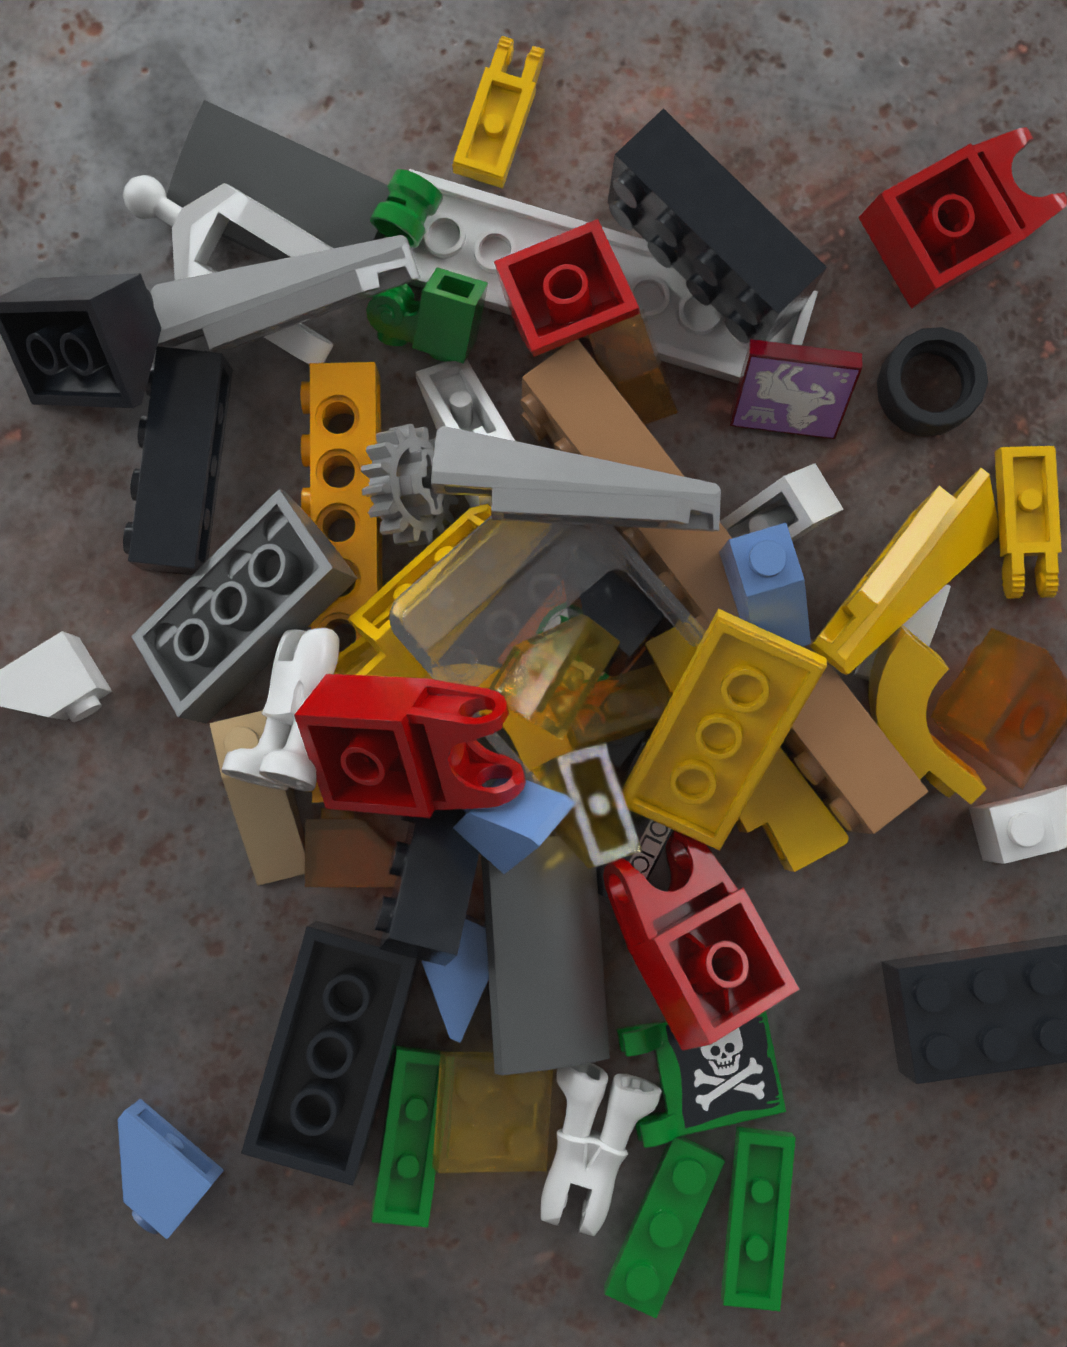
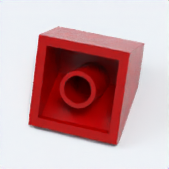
M598 219L494 261L504 298L521 338L533 357L640 314L636 299Z

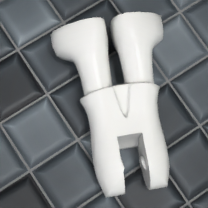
M314 628L308 631L291 629L283 633L275 654L269 694L262 715L267 717L264 732L258 745L253 749L240 748L228 752L225 756L222 773L244 782L275 789L288 790L289 787L302 791H313L317 782L316 768L308 758L294 714L326 674H334L339 656V637L332 629Z
M586 1063L557 1069L556 1082L566 1096L567 1108L563 1128L557 1131V1151L542 1192L541 1220L556 1226L559 1224L563 1209L567 1204L570 1183L588 1188L586 1199H584L582 1204L579 1233L595 1236L608 1214L617 1172L621 1163L628 1155L625 1147L630 1134L638 1120L655 1110L662 1091L657 1085L646 1079L629 1074H616L613 1077L602 1133L591 1130L597 1109L605 1093L608 1075L595 1064Z

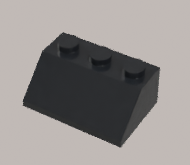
M141 273L36 278L0 296V334L33 405L135 408L142 404L162 327L154 309L152 295L145 286Z

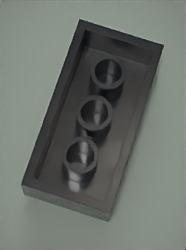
M664 108L615 154L607 202L612 216L623 228L629 231L634 229L648 242V249L657 262L666 268L672 266L687 280L686 286L693 297L705 306L711 304L725 318L726 327L737 340L745 344L750 342V339L770 341L805 307L827 266Z
M315 921L306 927L241 1154L353 1186L362 1166L419 959L380 950V938L320 921Z
M1067 935L881 961L898 1070L915 1084L1067 1063Z

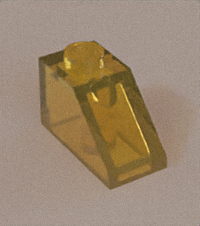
M580 614L514 645L488 689L497 691L505 697L509 711L563 740L620 641L590 617Z
M605 742L555 757L530 770L534 783L565 794L576 803L556 826L554 831L588 869L642 851Z

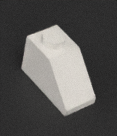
M814 463L783 476L719 522L732 538L787 523L792 542L842 511L843 507Z
M63 631L0 669V707L61 720H68L70 718L72 722L80 721L100 709L102 705L99 700L112 692L81 639Z
M1067 784L969 808L983 861L1006 864L1059 851L1067 847Z

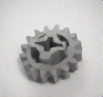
M413 424L389 428V431L379 432L376 434L378 444L369 445L366 448L372 464L361 466V472L370 478L369 486L362 489V495L370 497L374 503L368 514L370 518L381 517L380 533L382 535L393 534L394 544L396 545L408 544L410 547L430 544L433 542V539H436L445 531L443 525L453 524L454 518L448 509L449 506L458 505V498L455 495L434 494L431 476L436 438L429 439L428 428H414Z

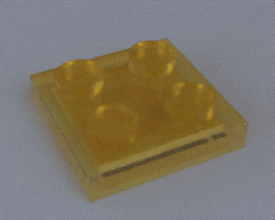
M440 1052L433 1168L438 1173L547 1171L553 1069L498 1075L495 1074L494 1052Z

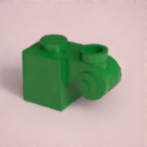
M437 267L422 290L421 301H414L412 289L407 284L373 296L366 308L367 319L370 325L377 331L378 340L386 345L403 346L410 342L413 343V349L426 352L436 360L444 362L456 361L464 364L477 340L488 282Z

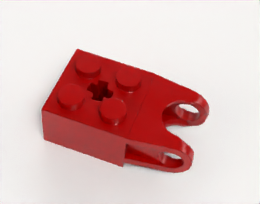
M1027 127L1007 132L975 145L968 144L883 191L858 217L911 309L997 261L1067 206V195L1065 192L1035 197L1022 191L1015 183L1012 175L1013 159L1028 143L1034 140Z
M326 674L294 714L308 758L316 768V781L326 809L430 818L435 810L498 807L516 798L525 787L526 780L521 764L506 755L497 754L486 749L477 741L479 738L492 735L501 730L503 723L510 715L505 697L491 689L429 678ZM492 710L491 713L485 716L472 717L479 711ZM489 779H509L506 783L497 787L482 786Z
M673 830L665 846L667 862L671 871V882L667 892L652 886L643 874L623 858L608 863L604 868L603 876L607 895L628 950L683 1051L712 1045L800 989L744 887L740 889L736 887L706 844Z

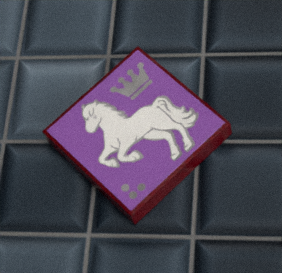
M750 339L731 408L730 426L836 439L862 370V353Z

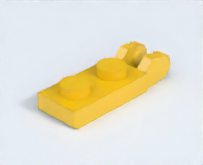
M501 36L490 67H485L452 164L453 173L502 189L536 94V83L545 49L532 46V49L527 54L521 78L507 74L508 65H510L513 58L514 39Z
M1054 446L1000 447L995 451L1000 557H1004L1001 569L1004 596L1008 599L1021 598L1023 596L1025 588L1024 556H1038L1035 565L1036 590L1042 598H1053L1059 586L1058 553L1062 552L1056 448Z

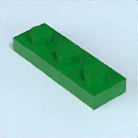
M395 1046L371 1210V1220L373 1223L428 1228L453 1057L449 1051Z
M736 1126L721 1287V1300L725 1306L780 1312L796 1137L792 1132Z
M683 1136L667 1142L604 1285L605 1295L655 1319L657 1318L725 1163L723 1155Z

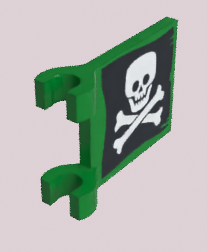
M766 1011L712 1045L683 1051L667 1021L630 1025L616 1029L620 1051L625 1052L627 1057L641 1055L653 1050L655 1052L666 1111L650 1113L637 1121L635 1125L637 1140L642 1141L644 1148L662 1145L683 1135L786 1112Z

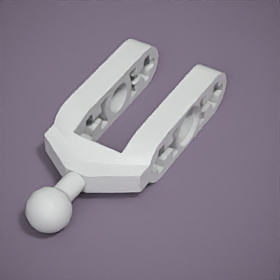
M142 175L131 178L124 188L123 199L125 206L135 217L140 219L157 217L172 226L175 280L218 272L207 266V263L229 220H232L290 257L334 249L226 183H223L183 208L167 199L164 187L154 177ZM302 323L264 337L308 364L324 363L334 345L328 339Z

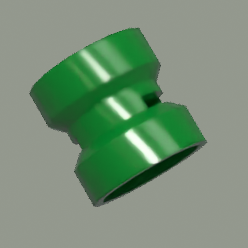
M397 169L387 185L389 195L386 201L377 204L370 217V221L375 229L387 238L403 235L407 238L410 248H416L426 233L424 223L427 217L433 216L437 212L443 196L431 182L422 176L405 169Z

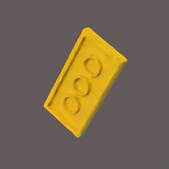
M718 608L623 786L617 804L720 851L827 667L826 658Z

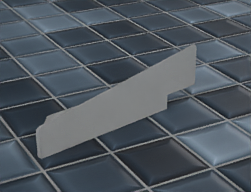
M398 235L156 284L151 290L155 312L162 327L157 346L175 347L205 335L209 349L230 350L418 280L420 275L409 242L405 236Z
M442 426L437 430L431 476L434 494L491 496L492 520L719 531L721 489L716 483Z

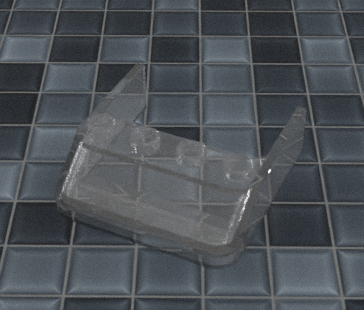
M492 516L486 519L394 601L389 616L390 625L395 636L434 680L475 687L483 683L598 580L613 570L626 572L692 647L698 646L706 633L703 627L613 526L492 520ZM477 712L472 717H482L483 715ZM498 732L485 736L499 754L506 755L521 764L525 780L542 786L538 777Z

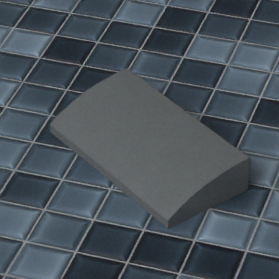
M206 100L203 101L177 161L168 189L167 199L183 208L223 183H226L332 248L385 238L371 224L370 217L377 204L386 201L389 195L387 184ZM229 220L222 234V237L271 260L290 257L232 220Z
M278 489L131 637L179 718L207 724L274 660L278 644L285 631L291 629L305 630L358 578L312 519L285 491Z
M594 833L550 835L536 850L505 874L481 854L495 1074L510 1075L537 1072L610 1059Z

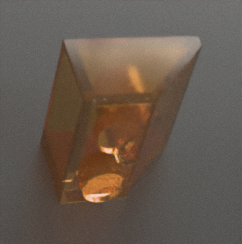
M991 628L981 644L971 651L967 664L951 687L941 694L936 708L930 717L951 742L1013 786L1023 790L1067 726V678L1046 649Z

